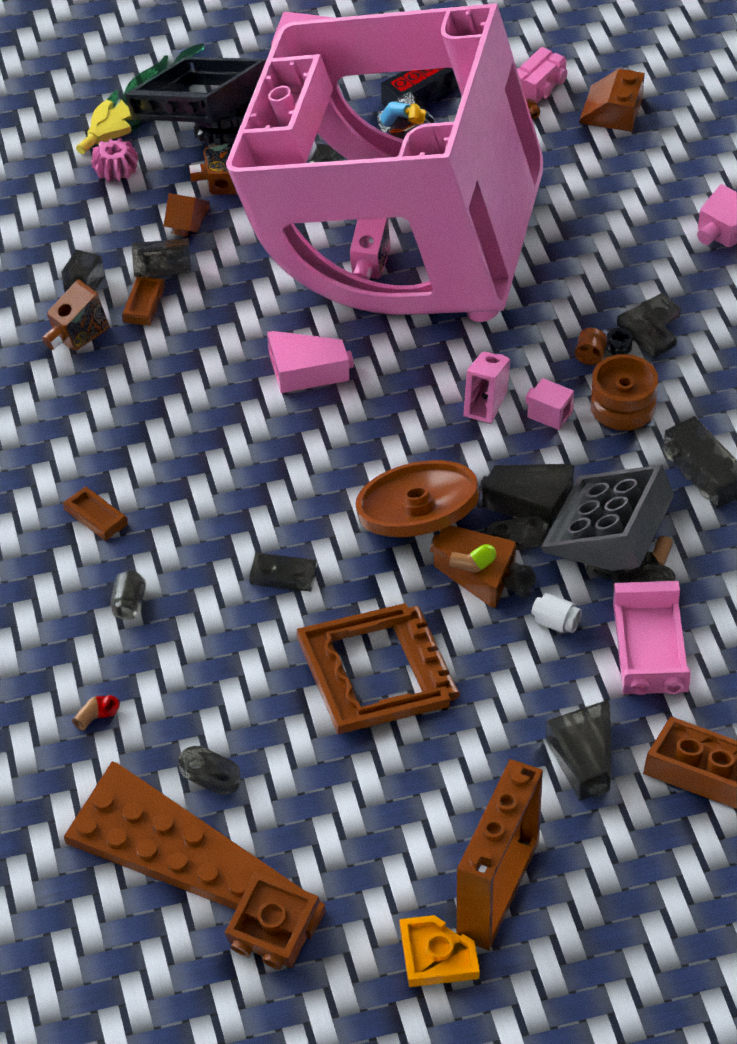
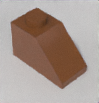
M169 193L163 227L172 228L171 234L188 237L189 231L197 233L209 209L210 201Z

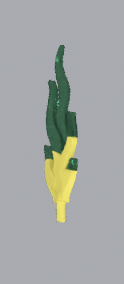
M204 44L194 45L185 49L179 54L174 63L203 50ZM167 55L163 56L159 63L139 73L129 82L118 105L119 94L118 91H114L109 98L94 110L91 126L87 131L88 136L76 146L80 154H85L95 144H99L100 141L106 142L110 138H119L141 126L140 120L131 118L125 94L165 70L169 63Z

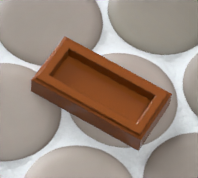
M144 276L136 277L122 313L123 322L151 326L165 288L164 279Z
M86 486L63 502L66 512L104 541L128 525L127 517Z

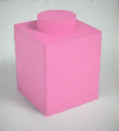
M542 378L537 386L530 388L525 399V403L528 404L527 417L560 430L573 412L574 390Z

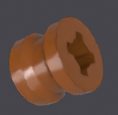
M597 328L583 329L579 333L578 344L575 348L576 358L581 363L587 365H596L601 362L607 345L606 334Z

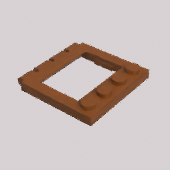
M404 603L297 629L298 642L337 734L450 707V701L456 700L460 696L419 606L408 608L407 604ZM393 627L422 692L416 694L407 693L361 707L333 645V641Z

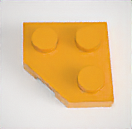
M435 915L399 919L409 987L480 979L474 940L464 934L458 935L446 927V922Z

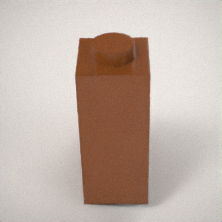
M452 525L441 529L439 535L435 534L433 536L430 546V552L434 553V567L488 606L496 608L515 564L516 542ZM483 544H490L496 550L495 560L480 572L449 567L450 556L453 551L468 555Z

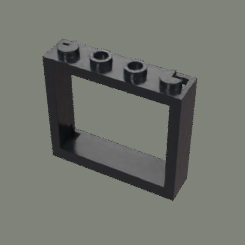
M184 57L125 94L131 118L138 120L214 123L252 98L266 59ZM190 63H193L194 69H191ZM192 85L219 86L209 93L182 92Z

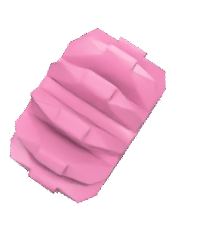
M110 138L109 142L100 141L99 146L93 148L92 168H94V172L98 175L99 179L106 178L108 182L114 179L120 182L121 178L130 179V174L136 172L138 155L131 142H123L121 138L113 141Z

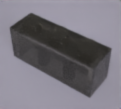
M695 416L665 430L664 455L679 467L687 480H691L705 499H709L716 508L737 499V459Z

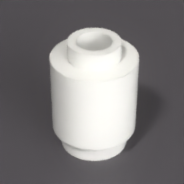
M545 593L542 598H536L531 614L535 616V623L561 633H566V631L573 633L579 624L582 609L577 608L573 602Z

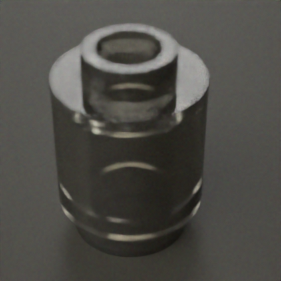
M126 571L118 574L115 578L110 606L113 615L117 618L131 620L141 611L147 582L139 573Z

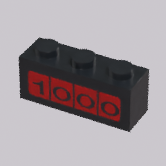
M453 68L402 71L381 83L382 105L386 107L390 102L409 104L405 99L408 98L407 100L410 101V104L415 103L422 109L459 87Z

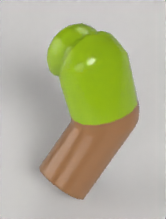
M483 544L468 555L453 551L450 556L449 567L480 572L495 560L496 550L490 544Z

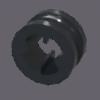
M625 328L611 329L607 333V351L612 355L629 354L632 350V333Z

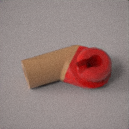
M113 695L92 697L75 715L72 723L79 730H85L94 719L115 715L120 707V702Z

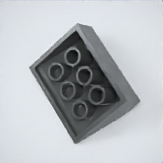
M663 465L579 476L541 546L542 551L610 571L621 569L633 570L640 567L674 497Z

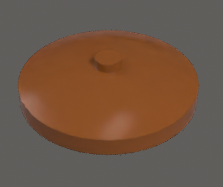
M429 460L405 464L380 474L361 489L355 504L359 521L367 530L388 537H411L435 532L456 523L475 507L480 491L476 475L468 467L451 461Z

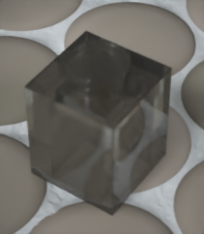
M76 249L61 271L64 292L78 279L96 291L105 277L102 256Z

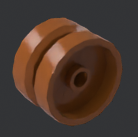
M628 354L610 356L599 362L593 371L591 411L595 419L604 426L615 430H633L641 428L650 422L656 413V395L658 390V373L654 366L644 358Z

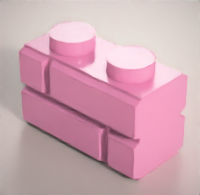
M544 47L539 48L517 69L525 98L534 100L536 103L542 98H548L552 89L557 84L564 83L568 74L566 58L557 53L553 54L551 50Z

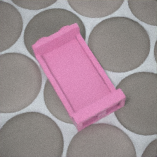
M679 581L614 584L613 608L623 694L645 695L689 692L691 673L686 662L680 617Z

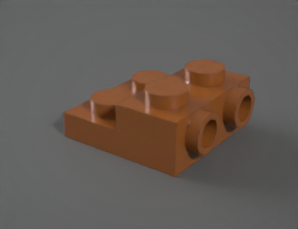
M255 871L224 932L228 942L231 943L230 948L245 957H249L251 952L263 956V963L277 970H281L283 965L292 968L307 938L305 932L320 903L319 896Z

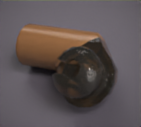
M667 536L658 537L654 550L651 552L647 551L640 567L637 568L642 571H648L663 566L671 550L672 539Z

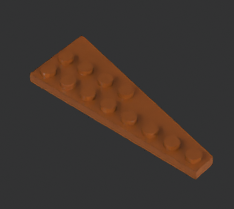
M113 761L64 835L65 844L234 910L237 909L255 871L302 889L129 770ZM321 901L305 932L309 939L312 938L326 912L325 904Z

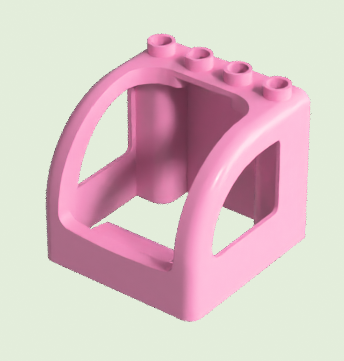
M495 3L295 21L284 25L275 37L228 156L226 166L250 225L266 252L288 275L311 291L344 306L372 313L419 315L466 312L468 318L472 321L484 322L494 318L506 306L543 173V155L498 4ZM453 68L462 99L454 122L423 124L409 131L404 139H400L377 129L362 119L344 99L338 87V80L350 75ZM317 133L329 146L348 159L345 161L306 163ZM403 217L410 223L430 281L416 285H390L354 275L335 265L319 253L303 237L294 223Z

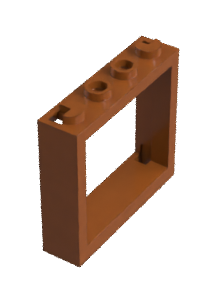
M509 759L457 867L456 933L460 936L462 934L475 941V946L488 951L493 944L540 840L543 770ZM519 841H520V842H521V841H525V842H528V843H530V844H529V846H528V845L519 843ZM481 865L487 866L484 873L478 871Z

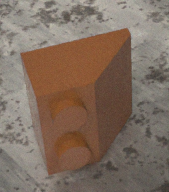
M617 69L591 85L579 123L632 132L643 100L645 73Z

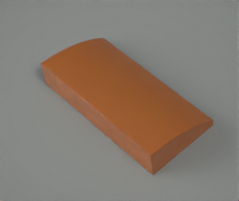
M670 716L647 753L643 774L737 809V740Z

